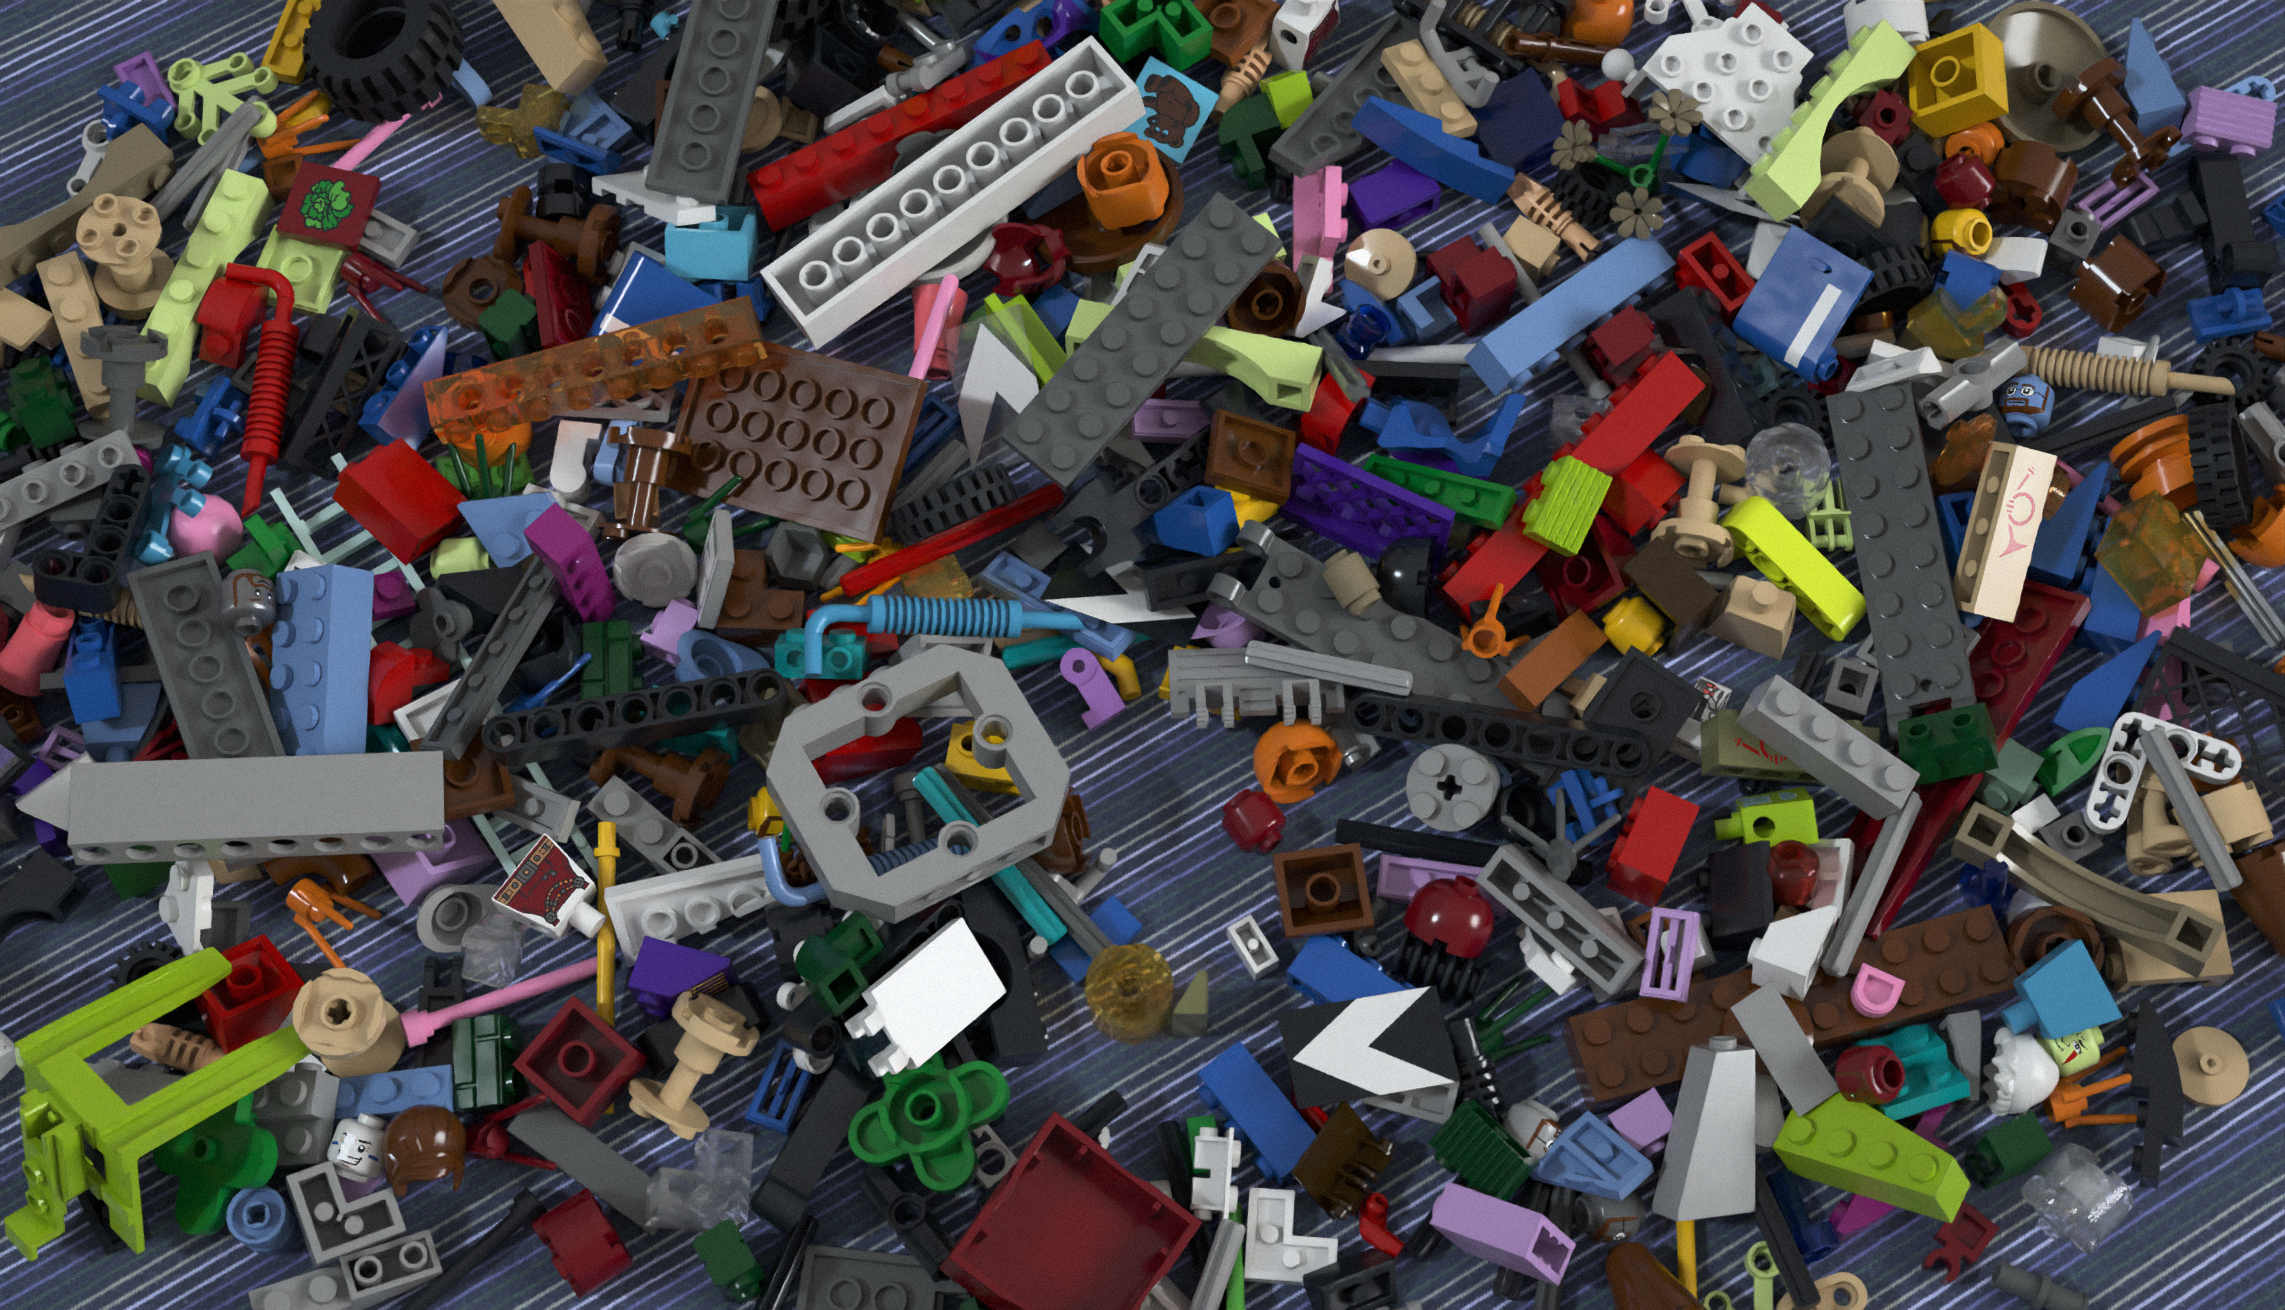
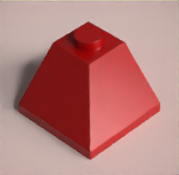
M265 934L220 952L231 963L232 972L194 998L209 1034L226 1055L256 1039L277 1031L292 1011L293 1004L301 988L305 985L303 980Z

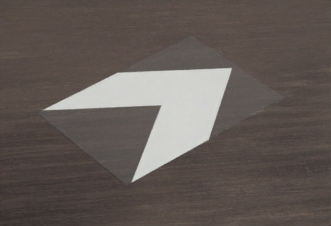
M1020 304L941 332L973 473L998 463H1003L1004 467L1026 461L1001 441V434L1039 393Z

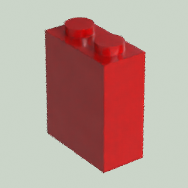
M401 437L386 447L383 444L378 445L360 463L356 461L350 462L337 477L340 483L332 498L405 566L438 545L442 540L459 531L465 520L457 505L468 499Z

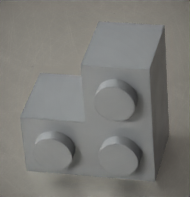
M332 1160L286 1176L285 1185L314 1269L337 1262L339 1257L399 1239L406 1232V1227L391 1187L346 1203Z

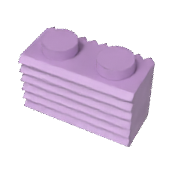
M2199 86L2186 95L2187 109L2183 113L2181 128L2183 136L2180 139L2181 142L2193 144L2192 148L2201 152H2213L2217 149L2219 151H2226L2236 155L2238 160L2242 161L2253 160L2256 156L2271 148L2277 103L2205 86Z

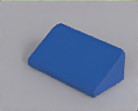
M535 126L533 129L540 153L565 163L580 166L587 172L597 176L614 174L623 159L621 154L558 129Z

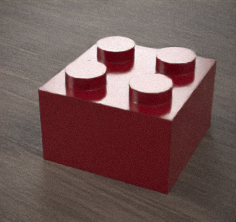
M572 995L512 1065L577 1123L591 1128L628 1086L630 1081L648 1063L650 1058L585 1001Z

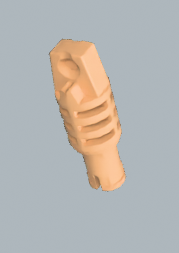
M1269 30L1233 68L1230 66L1226 68L1221 78L1222 90L1219 93L1220 96L1209 114L1210 118L1217 124H1220L1223 115L1231 106L1253 95L1273 58V54L1267 52L1272 30Z
M1519 172L1515 176V181L1506 193L1522 213L1537 225L1542 224L1550 228L1585 263L1592 260L1596 255L1593 251H1600L1603 243L1578 223L1579 217L1577 219L1570 217L1572 214L1570 209L1564 212L1560 208L1562 202L1554 201V193H1551L1548 187L1526 173Z
M152 1022L136 1030L130 1039L132 1051L160 1065L170 1066L172 1069L182 1070L184 1073L187 1071H197L226 1055L214 1039H206L202 1035H194L193 1032L182 1031L178 1027Z

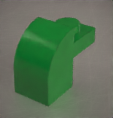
M256 514L243 523L253 542L227 559L226 563L232 572L239 569L257 570L263 576L270 579L275 587L277 573L284 572L294 551L301 550L305 553L307 552L282 521L278 524L272 522L267 526L261 517Z

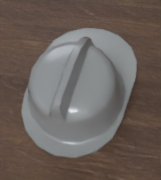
M447 883L433 889L428 893L423 903L418 905L416 928L417 935L425 947L434 952L451 953L496 948L509 940L517 929L519 922L499 912L491 900L501 886Z

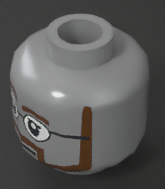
M1528 1099L1526 1104H1513L1501 1124L1537 1160L1546 1154L1556 1139L1563 1133L1561 1126L1557 1123L1560 1116L1532 1099Z

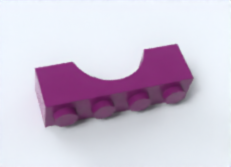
M555 502L531 523L523 533L530 549L548 567L562 587L561 594L556 602L581 625L582 623L604 622L613 613L618 601L592 536Z

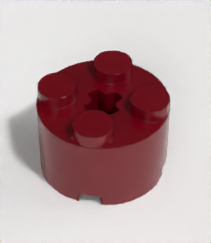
M588 1187L572 1195L531 1223L542 1243L548 1246L553 1254L551 1260L564 1281H568L579 1299L595 1291L635 1264L612 1222L607 1219L601 1210L603 1208Z

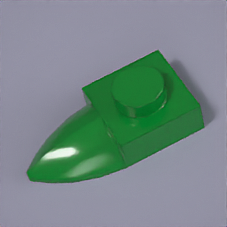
M2090 727L2073 731L2038 754L2044 758V761L2036 772V776L2052 798H2059L2092 774L2090 770L2097 764L2109 742L2111 735L2109 728Z

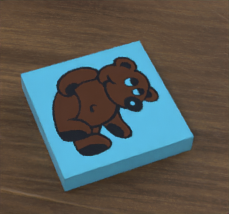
M1150 56L1135 82L1139 88L1146 114L1122 132L1136 133L1139 139L1146 142L1148 139L1156 148L1163 151L1174 164L1180 167L1220 95Z

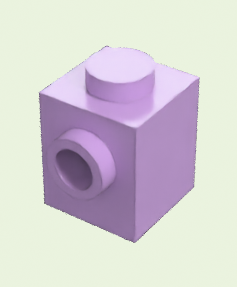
M1655 1088L1650 1089L1608 1115L1610 1124L1613 1127L1612 1130L1649 1161L1665 1152L1673 1116Z

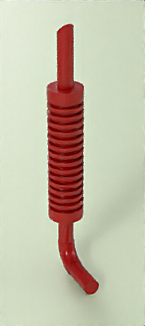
M228 262L225 278L263 284L272 288L277 294L274 320L265 321L262 325L260 346L254 371L255 375L249 400L250 405L248 406L246 427L240 452L241 459L250 463L240 519H244L260 507L266 467L276 465L279 461L300 329L291 323L295 291L289 279L280 272L270 268Z

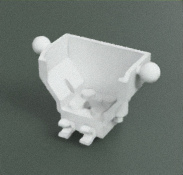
M1751 2L1737 19L1730 17L1725 22L1715 19L1710 26L1701 24L1694 32L1669 36L1640 71L1634 68L1632 55L1628 51L1619 48L1609 51L1604 56L1602 70L1608 79L1625 81L1628 84L1621 92L1626 98L1630 95L1636 100L1653 81L1667 94L1670 89H1680L1683 94L1682 101L1688 97L1697 100L1698 106L1695 111H1700L1703 114L1701 123L1749 163L1745 172L1733 183L1739 188L1737 192L1745 196L1747 192L1743 188L1753 176L1749 171L1750 168L1765 153L1769 154L1773 150L1769 145L1771 140L1787 126L1790 127L1793 123L1789 117L1799 107L1796 98L1801 93L1799 85L1803 77L1800 71L1814 54L1788 33V24L1784 21L1778 24L1756 4Z

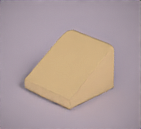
M783 96V123L777 136L809 145L815 143L824 117H816L808 110L803 111L796 108L789 101L788 97Z

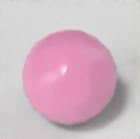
M202 494L206 497L205 505L193 518L178 510V506H175L170 515L166 538L168 539V544L173 548L172 552L178 559L212 550L216 564L220 566L236 554L242 543L243 525L238 512L232 504L217 495Z

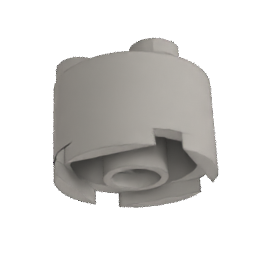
M1454 743L1437 745L1424 751L1412 764L1406 780V793L1412 813L1428 826L1441 831L1463 830L1483 819L1493 809V805L1501 790L1500 773L1490 756ZM1453 776L1456 777L1455 783L1462 786V790L1454 795L1451 794V788L1445 785V781Z

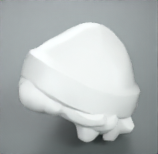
M2008 1027L1998 1030L1994 1038V1044L1997 1048L1995 1057L1992 1058V1063L1985 1065L1983 1068L1985 1076L1989 1078V1081L1983 1084V1090L1989 1094L1990 1098L1987 1101V1105L1991 1112L1997 1116L2025 1113L2030 1107L2042 1102L2053 1092L2059 1081V1068L2031 1033L2020 1032L2013 1035Z

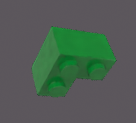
M1116 0L1101 9L1099 37L1121 64L1154 45L1173 69L1178 72L1185 70L1210 55L1213 27L1190 0Z

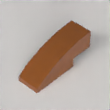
M1579 608L1515 665L1496 687L1520 711L1532 712L1591 657L1609 637Z

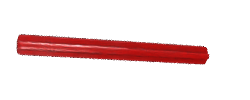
M1055 483L846 573L839 578L840 586L847 597L855 596L1055 508L1064 501V495L1060 487Z

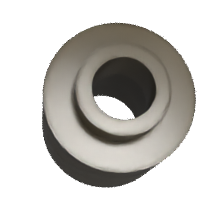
M1345 549L1333 555L1324 563L1327 570L1321 576L1344 610L1349 609L1353 617L1368 610L1382 599L1378 592L1380 585L1358 552L1349 555Z

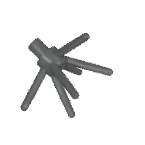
M1559 787L1556 789V838L1549 843L1507 815H1502L1500 820L1520 836L1534 844L1535 846L1523 848L1545 859L1547 867L1553 872V876L1567 884L1566 879L1570 877L1571 872L1575 869L1577 859L1600 846L1591 847L1589 843L1621 820V815L1615 813L1573 843L1570 839L1566 838L1565 792L1563 788Z

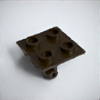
M1344 1101L1338 1105L1333 1114L1327 1119L1325 1125L1308 1149L1301 1155L1291 1174L1330 1219L1338 1218L1344 1221L1348 1215L1353 1216L1356 1213V1209L1365 1198L1364 1194L1368 1195L1371 1191L1370 1187L1362 1180L1365 1179L1376 1184L1379 1178L1372 1171L1382 1174L1389 1162H1392L1394 1159L1392 1152L1396 1147L1383 1137H1380L1378 1140L1351 1106Z

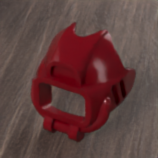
M1014 222L1000 223L991 229V234L996 238V243L992 253L984 262L983 269L1000 279V285L995 286L991 290L992 292L1007 297H1016L1020 294L1034 293L1041 289L1048 290L1058 284L1064 275L1066 262L1072 258L1070 249L1065 246V235L1062 229H1055L1053 231L1050 227L1042 224L1029 226ZM1045 239L1054 265L1042 274L1034 255V247Z

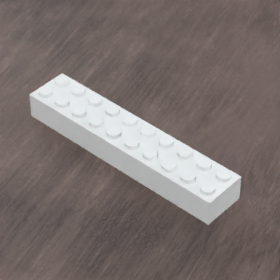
M1091 35L762 269L760 273L775 299L814 348L818 350L1076 165L1083 154L1087 157L1094 150L1092 144L1097 140L1113 133L1122 132L1146 114L1139 88Z

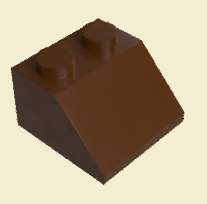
M1360 842L1272 855V877L1276 902L1286 940L1374 928Z

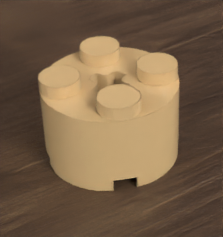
M2253 780L2247 783H2238L2199 797L2229 854L2234 852L2235 855H2238L2274 839L2272 833L2274 829ZM2175 809L2168 811L2172 824L2184 827ZM2196 850L2186 855L2188 861H2192L2194 869L2204 867Z

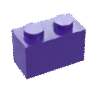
M1397 158L1391 161L1384 169L1372 175L1363 174L1355 178L1348 185L1345 207L1362 234L1379 228L1396 231L1438 211L1441 189L1433 178L1419 172Z

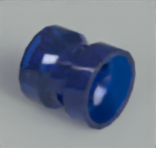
M1364 303L1359 305L1352 313L1350 322L1344 323L1336 332L1335 340L1350 359L1367 360L1375 350V343L1382 342L1390 333L1391 323L1380 309L1371 304Z

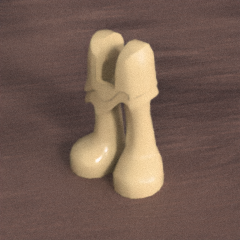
M2132 755L2136 759H2139L2138 755ZM2117 762L2116 765L2117 784H2125L2131 780L2130 769L2127 765ZM2145 762L2127 814V842L2125 849L2128 870L2134 875L2145 877L2165 874L2173 868L2172 857L2188 855L2196 850L2185 828L2172 825L2169 822L2165 808L2168 796L2149 762Z

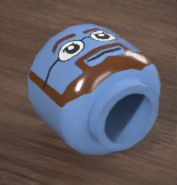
M2024 374L2004 383L2000 390L1996 407L2012 436L2030 438L2044 431L2049 425L2055 395L2051 387L2043 382L2039 376Z

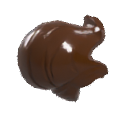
M419 1104L404 1109L402 1113H398L391 1120L383 1136L382 1154L387 1173L386 1181L392 1184L396 1196L405 1197L408 1183L414 1181H433L440 1178L445 1179L451 1171L454 1177L453 1191L459 1190L465 1170L467 1137L458 1117L442 1106Z

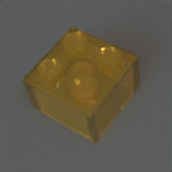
M2155 489L2115 512L2094 556L2148 619L2190 596L2207 559L2209 550L2206 548L2202 537L2196 532H2192L2181 519L2175 505L2165 500L2159 491Z

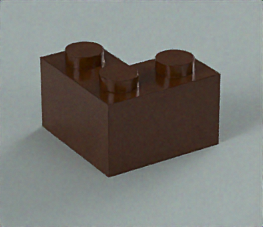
M734 549L735 563L716 624L718 636L746 647L775 648V642L780 634H786V630L792 628H805L807 622L806 612L809 611L805 591L769 590L771 568L766 560L765 550Z

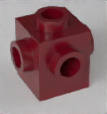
M1879 89L1869 97L1864 94L1850 112V115L1854 118L1846 130H1854L1856 127L1865 126L1871 128L1875 135L1880 136L1890 146L1893 144L1897 147L1911 129L1907 122L1914 112L1906 107V100L1899 94L1891 90H1886L1885 92ZM1880 116L1886 119L1889 124L1882 122Z

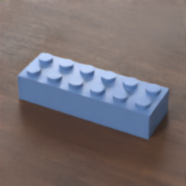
M328 564L277 573L275 585L276 617L272 630V668L269 677L271 685L269 710L286 756L365 753L374 572Z

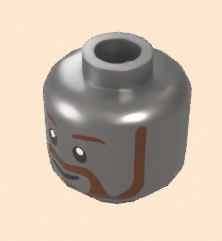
M239 569L230 572L227 578L221 581L217 587V608L220 623L225 628L235 631L237 635L244 637L258 635L262 629L271 625L276 617L275 587L271 580L254 569Z

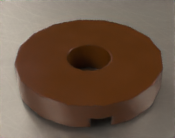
M483 255L484 258L476 259L469 257L461 260L450 269L443 282V302L449 317L459 327L472 332H482L478 323V317L490 305L496 306L495 301L508 288L515 289L522 296L525 293L517 269L513 265H507L501 260L494 259L493 255ZM489 286L494 289L491 296L486 299L478 300L473 298V293L479 287Z

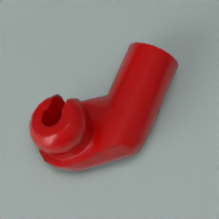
M1370 1193L1363 1199L1358 1208L1359 1233L1371 1246L1396 1259L1406 1243L1387 1229V1210L1389 1208L1387 1198L1381 1193Z

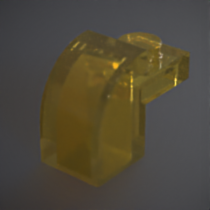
M525 83L518 110L479 105L475 120L482 139L497 145L513 143L517 157L528 159L543 155L539 151L533 133L534 127L542 126L559 130V122L564 112L570 110L566 94L555 92L551 86Z
M1996 285L1965 310H1962L1941 286L1909 310L1907 327L1925 347L1930 346L1933 353L1951 359L1971 357L1984 350L1983 331L1991 332L2005 320L2008 297Z

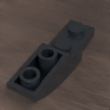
M2140 999L2139 1013L2129 1011L2127 1038L2136 1039L2134 1056L2125 1055L2123 1074L2128 1073L2132 1076L2130 1096L2148 1099V1102H2138L2136 1128L2145 1129L2143 1146L2134 1144L2131 1171L2140 1173L2139 1186L2158 1189L2162 1146L2181 1147L2184 1121L2183 1092L2178 1063L2163 1022L2150 1000Z

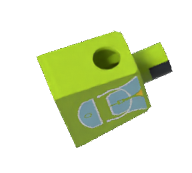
M1804 787L1737 798V812L1713 815L1717 841L1741 838L1744 845L1757 841H1770V848H1778V846L1788 847L1793 844L1796 846L1819 843L1813 799ZM1762 816L1768 817L1764 825L1760 827L1753 826L1757 818Z

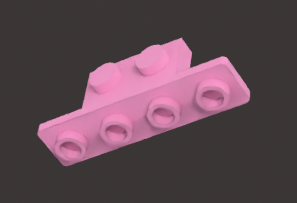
M1334 162L1302 179L1293 174L1292 271L1295 274L1302 254L1321 257L1333 262L1338 244L1345 243L1348 222L1347 219L1341 218V207L1346 206L1348 184L1342 183V167L1334 166ZM1333 266L1331 269L1332 282L1327 292L1323 294V297H1330L1333 291Z

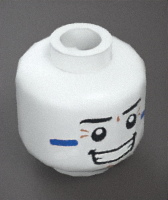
M360 1112L358 1119L345 1118L340 1121L327 1151V1159L329 1161L332 1160L337 1175L356 1182L367 1183L368 1178H375L382 1174L385 1168L382 1154L383 1136L386 1132L383 1129L386 1123L385 1120Z

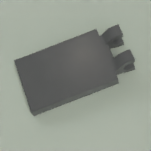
M808 1244L804 1257L796 1310H943L945 1296L969 1300L972 1298V1294L953 1279L935 1283L914 1256Z

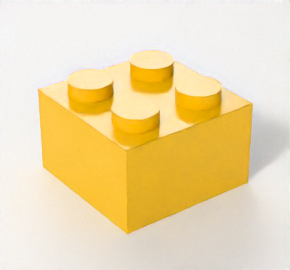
M1980 22L1913 47L1918 53L1907 66L1910 110L1914 112L1911 116V121L1931 137L1937 139L2009 113L2003 42Z

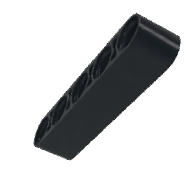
M949 896L896 924L885 922L876 931L885 948L859 969L869 986H872L952 919L962 917L966 923L967 911L965 905L961 901ZM810 993L785 1019L783 1025L784 1039L789 1045L814 1058L821 1060L829 1058L852 1037L844 1023L861 1012L868 1004L863 996H861L843 1013L835 1017L822 1009Z

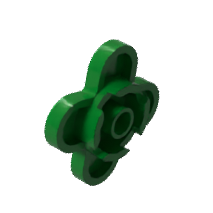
M939 1050L918 1068L908 1070L905 1066L899 1073L893 1075L890 1071H887L882 1076L887 1090L884 1098L862 1108L856 1113L850 1123L848 1140L851 1149L862 1161L875 1167L890 1166L911 1157L918 1178L930 1190L943 1195L955 1194L964 1190L974 1180L979 1164L971 1132L993 1122L1005 1111L1010 1098V1089L1006 1078L995 1066L984 1061H972L947 1070ZM935 1109L934 1114L925 1120L926 1113Z
M253 1092L152 1150L156 1166L162 1172L177 1175L180 1178L175 1203V1214L180 1228L187 1234L211 1236L217 1233L227 1221V1209L233 1197L242 1189L256 1190L263 1187L275 1171L278 1158L277 1143L269 1130L256 1127L254 1120L258 1119V1117L251 1111Z

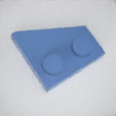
M589 87L579 97H575L570 110L564 112L559 122L560 131L616 152L634 137L632 128ZM547 156L548 161L552 164L565 163L550 156Z
M551 491L526 495L467 500L458 504L457 507L497 567L502 568L517 566L534 554L523 531L552 504L556 502L559 505Z
M1588 1110L1556 1139L1541 1159H1538L1540 1163L1529 1177L1536 1181L1622 1201L1647 1179L1654 1170L1651 1161Z

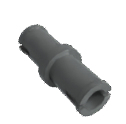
M2000 1260L1997 1263L1991 1277V1287L2001 1289L2028 1301V1306L2035 1310H2039L2041 1307L2047 1310H2087L2089 1305V1296L2079 1294L2052 1282V1277L2047 1274L2040 1273L2037 1276L2008 1264L2004 1260Z

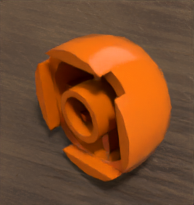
M1575 0L1576 8L1568 21L1561 18L1559 33L1562 38L1610 43L1616 49L1624 43V39L1632 30L1635 20L1634 0Z
M2285 484L2273 486L2271 489L2276 494L2267 500L2261 495L2253 500L2252 523L2234 527L2230 531L2233 535L2238 536L2234 543L2228 541L2227 546L2244 561L2255 567L2272 569L2285 565Z
M1296 718L1294 725L1284 726L1283 721L1272 725L1260 737L1254 748L1253 769L1263 790L1271 796L1273 801L1277 803H1296L1314 796L1316 793L1310 788L1319 785L1323 780L1326 785L1334 780L1341 768L1342 754L1331 735L1318 724L1311 725V721L1308 719Z

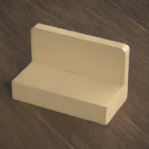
M3 287L0 291V340L19 351H24L33 341L53 350L62 341L53 313Z

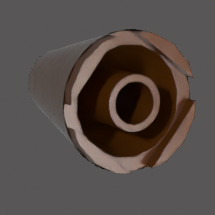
M2285 838L2252 849L2253 851L2242 856L2233 857L2232 860L2242 877V883L2229 890L2230 894L2278 957L2285 956Z
M1625 1241L1616 1244L1609 1251L1604 1261V1269L1615 1310H1707L1643 1244Z

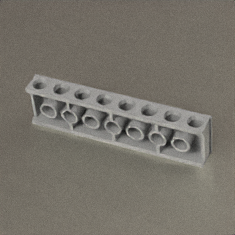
M443 751L71 764L68 848L72 850L76 865L443 850V833H445ZM416 834L433 835V837L428 839H415L410 836ZM369 836L388 837L387 839L381 841H370L365 839ZM327 837L342 839L334 843L319 841V839ZM279 839L295 841L286 845L272 843V841ZM242 841L249 844L235 847L224 843ZM196 843L201 846L197 848H182L178 845ZM149 845L153 846L154 848L149 850H136L132 849L131 846ZM102 847L107 850L101 852H89L83 850V848Z

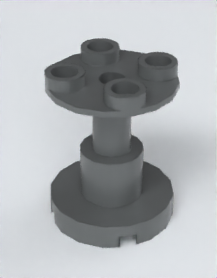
M128 325L94 326L88 328V333L82 331L80 333V350L87 356L102 360L101 383L103 386L110 388L109 417L87 420L78 426L81 437L97 440L119 429H123L127 432L132 444H136L138 447L147 449L162 447V439L165 436L163 426L154 422L135 419L136 389L145 386L146 362L160 360L168 355L167 335L149 328L147 336L137 333V326Z

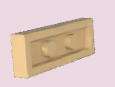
M1418 39L1383 49L1381 62L1416 111L1441 119L1442 132L1459 138L1475 134L1478 123Z

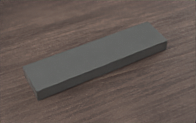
M546 1100L535 1107L519 1113L507 1128L510 1134L546 1160L555 1162L558 1169L584 1188L588 1187L592 1194L651 1237L655 1236L681 1200Z

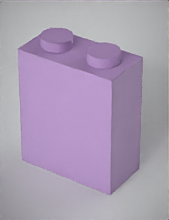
M1447 1182L1443 1193L1437 1197L1433 1205L1430 1224L1465 1253L1559 1286L1576 1244L1543 1214L1451 1182Z

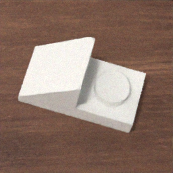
M1302 254L1296 276L1299 278L1306 293V307L1298 325L1293 330L1289 329L1283 334L1303 338L1347 313V310L1321 302L1323 294L1327 292L1332 282L1331 269L1334 262L1321 257Z

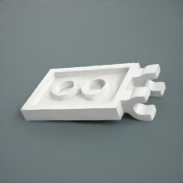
M960 917L949 921L865 990L862 996L868 1006L849 1019L844 1025L853 1039L861 1037L865 1032L869 1037L875 1035L880 1029L884 1030L891 1044L871 1058L868 1064L876 1077L883 1076L887 1071H890L893 1075L899 1073L905 1066L908 1070L920 1067L1007 991L965 921Z

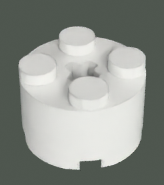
M1851 0L1843 9L1847 41L1863 25L1871 28L1882 19H1885L1912 47L1930 41L1924 0H1866L1857 5L1856 0Z

